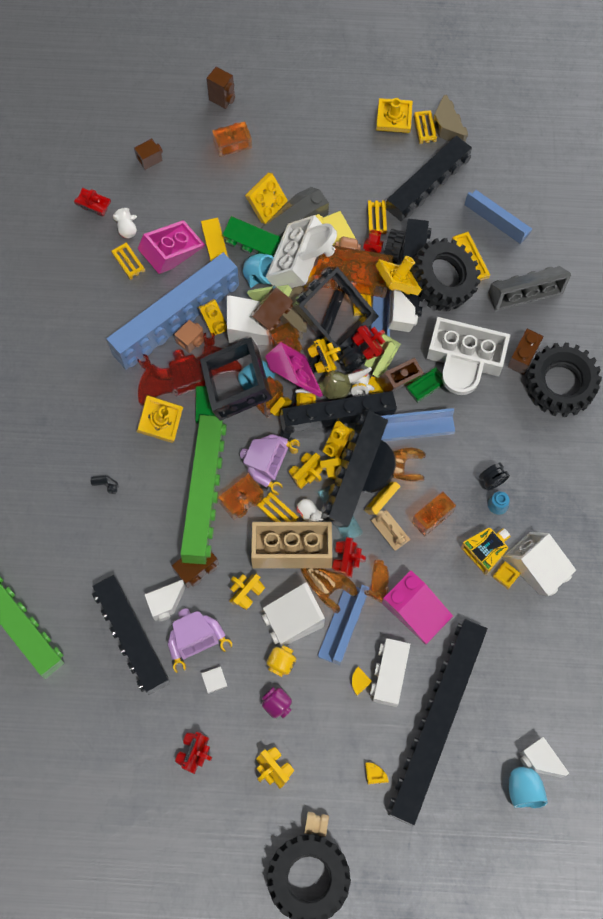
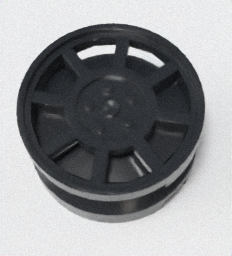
M354 344L353 348L349 346L344 349L342 356L338 355V361L344 365L346 372L357 369L367 359L361 352V347L357 344Z
M499 462L484 470L478 478L481 482L485 483L484 487L489 491L503 484L510 475L507 471H504V466Z

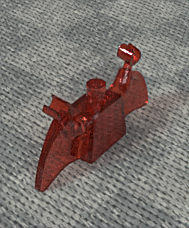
M206 332L204 333V343L206 346H204L203 354L197 358L193 354L185 356L184 351L181 349L173 352L175 360L169 362V368L162 369L154 364L151 365L149 357L143 354L146 360L142 362L138 359L141 368L146 369L139 383V404L141 406L144 405L147 395L156 398L163 394L173 393L174 389L175 396L177 397L196 390V386H206L200 359L222 350L220 347L213 346L215 344V334L213 333L211 338H207ZM238 360L213 370V378L222 373L241 371L242 366Z

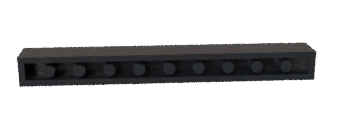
M464 619L462 624L458 623L454 632L457 635L455 643L451 641L447 651L450 654L448 661L444 660L440 669L443 675L441 680H436L433 691L436 692L434 699H429L425 709L429 712L426 719L422 718L418 730H421L419 738L415 737L410 749L414 750L411 758L407 757L404 763L405 775L403 778L399 777L395 789L398 790L396 799L392 797L387 810L391 811L390 817L415 826L488 628Z

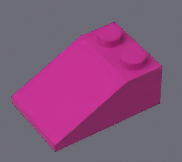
M182 220L143 234L138 250L158 274H161L181 264L204 248L205 244L188 224Z
M280 342L265 356L270 371L281 375L283 378L319 397L323 395L305 355Z
M411 570L382 601V604L425 645L453 617L432 590Z

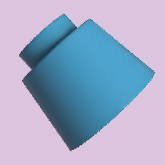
M496 492L488 500L489 510L496 515L506 513L510 503L509 496L505 492Z

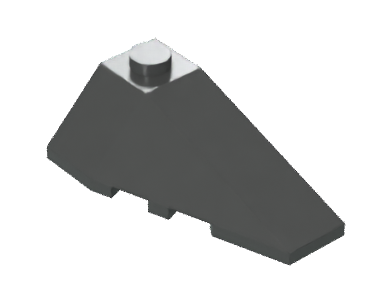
M309 187L295 194L261 229L273 233L281 239L289 223L317 214L323 217L328 215L329 202L320 189Z

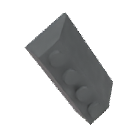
M560 266L554 268L547 267L542 271H531L526 275H516L507 280H496L491 283L488 293L496 311L563 294L571 273Z

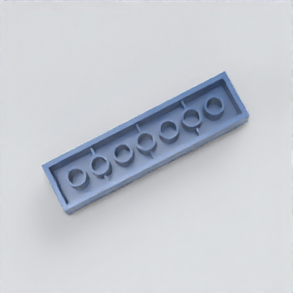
M224 252L106 338L112 355L125 370L135 366L141 358L150 355L157 346L163 345L188 320L193 322L201 314L198 309L199 306L207 304L212 299L219 303L229 292H234L239 286L237 266Z

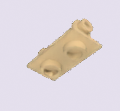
M381 510L377 513V517L371 520L394 551L410 541V538L387 510L384 512Z

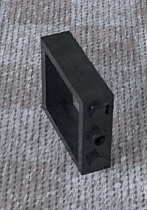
M327 267L322 271V276L318 280L316 279L309 284V289L305 293L302 292L295 298L296 302L293 304V307L317 335L325 340L326 345L332 342L334 349L340 347L341 351L337 354L342 355V351L354 343L352 338L358 332L357 329L365 325L369 327L379 316L338 267ZM331 278L337 282L363 313V316L336 343L304 307Z
M252 337L200 359L212 412L220 421L273 399L259 348ZM250 355L258 385L219 401L212 371Z

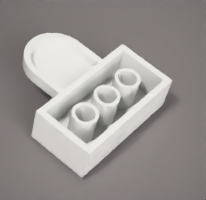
M315 215L289 223L265 278L273 286L289 285L291 288L305 285L316 257L323 253L326 257L334 254L335 248L332 245L336 240L337 231L331 224H322Z
M437 317L427 359L445 363L442 381L447 390L457 395H467L477 388L482 373L499 377L503 368L510 334Z

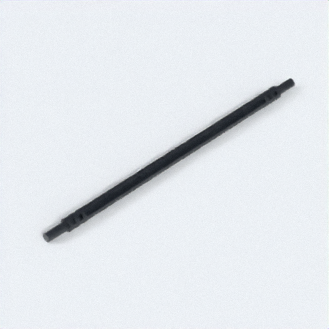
M351 264L346 265L343 273L348 280L353 267ZM338 284L321 325L328 335L331 332L345 292ZM309 355L308 363L313 374L316 371L315 364L319 363L321 358L320 355L315 357ZM296 392L290 407L297 406ZM281 427L278 436L287 438L289 441L291 433L283 434V430ZM261 485L260 489L267 491L268 486L266 488L263 485Z

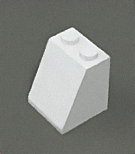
M227 296L229 346L252 337L256 345H273V338H277L276 328L272 327L269 331L251 315L261 301Z
M529 532L503 556L512 567L521 573L520 576L539 595L551 596L558 591V587L562 583L569 581L572 578V574L576 571L549 533Z
M307 582L263 608L264 614L261 615L265 625H270L273 631L270 633L275 644L279 643L281 648L283 645L286 646L323 628L325 618Z

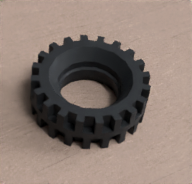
M436 238L432 242L426 243L413 256L415 264L410 269V272L422 289L419 293L421 296L419 300L422 302L425 299L428 302V307L431 308L435 305L438 311H441L444 307L446 311L459 308L477 292L478 288L476 287L481 281L477 279L481 272L476 270L477 260L473 261L471 259L472 252L467 253L464 250L466 246L462 244L459 247L454 239L448 242V238H443L441 241ZM435 260H445L455 268L459 276V284L456 287L446 286L437 279L432 266Z
M567 342L564 343L563 347H559L558 343H554L552 348L546 346L542 352L539 351L532 360L526 374L527 381L525 386L529 388V398L534 397L535 399L533 404L535 406L541 404L543 406L541 411L546 412L547 409L551 410L552 416H556L557 413H562L563 417H567L569 413H572L574 416L580 410L584 411L595 398L600 389L599 384L602 381V376H599L600 366L595 367L594 364L597 360L595 357L591 359L588 357L589 351L581 352L579 345L571 348ZM555 367L571 370L579 380L578 390L571 395L554 393L546 384L545 376L547 372Z
M309 834L300 835L286 841L278 848L271 859L267 873L268 891L274 905L283 915L290 919L331 918L343 906L351 885L350 868L344 854L334 843L324 837ZM304 857L319 859L325 864L329 872L328 888L316 900L306 901L299 899L293 894L289 886L288 875L290 868L296 861Z

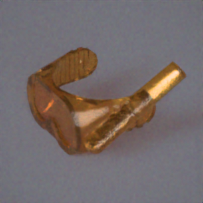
M375 560L371 591L364 590V594L382 603L383 598L388 594L389 571L388 567L384 565L383 560Z

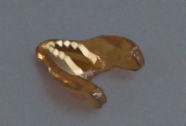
M412 447L394 451L396 468L393 479L408 482H422L425 480V477L421 474L405 475L404 472L405 462L408 459L425 458L426 453Z
M301 568L302 574L312 590L334 613L338 614L341 611L339 605L329 598L334 591L343 589L354 597L358 594L355 584L342 574L323 568Z

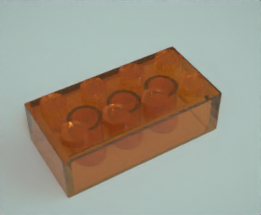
M332 245L335 248L332 256L326 257L324 253L319 255L314 280H318L322 276V271L327 267H338L360 294L386 297L388 287L383 277L380 276L376 263L379 259L392 263V255ZM333 278L323 286L325 288L342 290Z

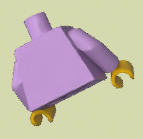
M270 434L261 439H254L249 449L243 448L241 450L240 457L244 460V465L248 467V473L256 482L266 488L267 486L270 487L274 495H279L273 489L276 486L283 489L280 482L273 483L271 479L275 480L288 447L292 454H297L298 449L292 446L300 447V443L296 439L289 442L287 438Z
M182 609L178 613L180 619L173 622L174 629L170 632L168 648L172 660H175L173 669L176 673H178L177 665L179 663L183 665L184 671L187 668L185 662L181 661L180 657L184 660L219 644L218 640L221 642V651L226 652L223 648L224 642L229 643L232 648V642L229 639H225V633L217 620L207 615L202 616L199 611L191 614L189 609Z

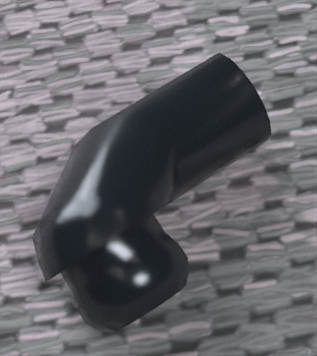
M106 475L91 477L90 482L92 486L104 485L108 487L107 492L109 494L117 493L119 485L115 480Z

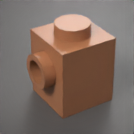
M190 320L174 334L176 343L188 353L195 347H199L204 341L203 328L198 323L194 324Z

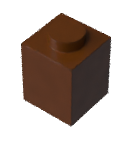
M152 138L134 147L136 158L144 170L163 161L161 155L163 150L159 143L156 144Z

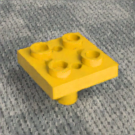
M379 98L376 131L410 133L413 101L400 100L399 98Z
M269 172L245 195L260 222L264 224L288 201L273 173Z
M405 256L400 265L378 260L376 267L389 289L400 290L405 294L419 295L422 289L410 272V269L415 264L414 259Z
M147 395L136 432L173 443L183 407Z

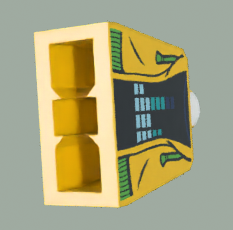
M487 528L464 541L461 549L486 576L508 550V546L504 542L511 536L504 528L497 533L491 528Z

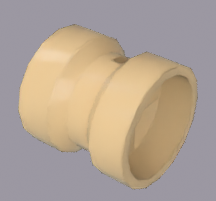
M308 812L304 834L311 835L316 833L320 837H326L329 815L322 814L318 816L314 812Z

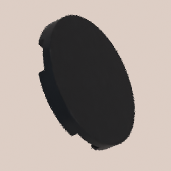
M383 440L379 444L362 492H377L387 486L394 477L396 457L391 447Z

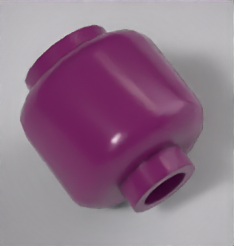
M272 687L261 698L263 700V709L274 719L279 716L284 718L292 710L290 708L292 699L282 688L275 689Z

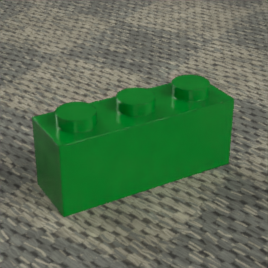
M232 216L222 234L226 243L230 246L235 247L238 245L249 254L251 252L272 255L273 258L281 241L279 236Z

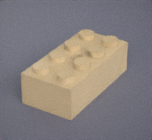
M252 522V568H332V522Z

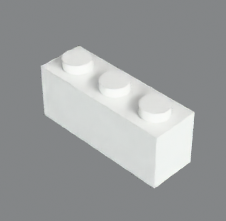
M387 638L385 644L381 643L378 654L382 656L381 664H376L374 675L378 676L377 683H372L370 695L374 696L373 702L393 707L398 706L410 649L409 643Z

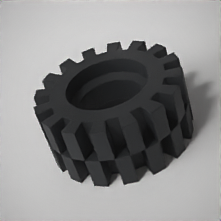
M395 229L390 230L383 255L384 261L398 263L405 232Z

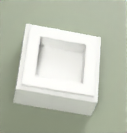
M221 666L201 673L208 694L228 687Z

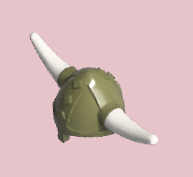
M369 367L346 375L341 372L330 371L325 376L323 382H320L318 385L321 392L328 399H344L350 392L351 383L368 374L372 368ZM303 388L295 391L296 393H311Z

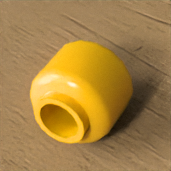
M284 645L282 648L274 647L266 662L269 666L268 670L281 677L289 675L297 660L292 655L294 650Z

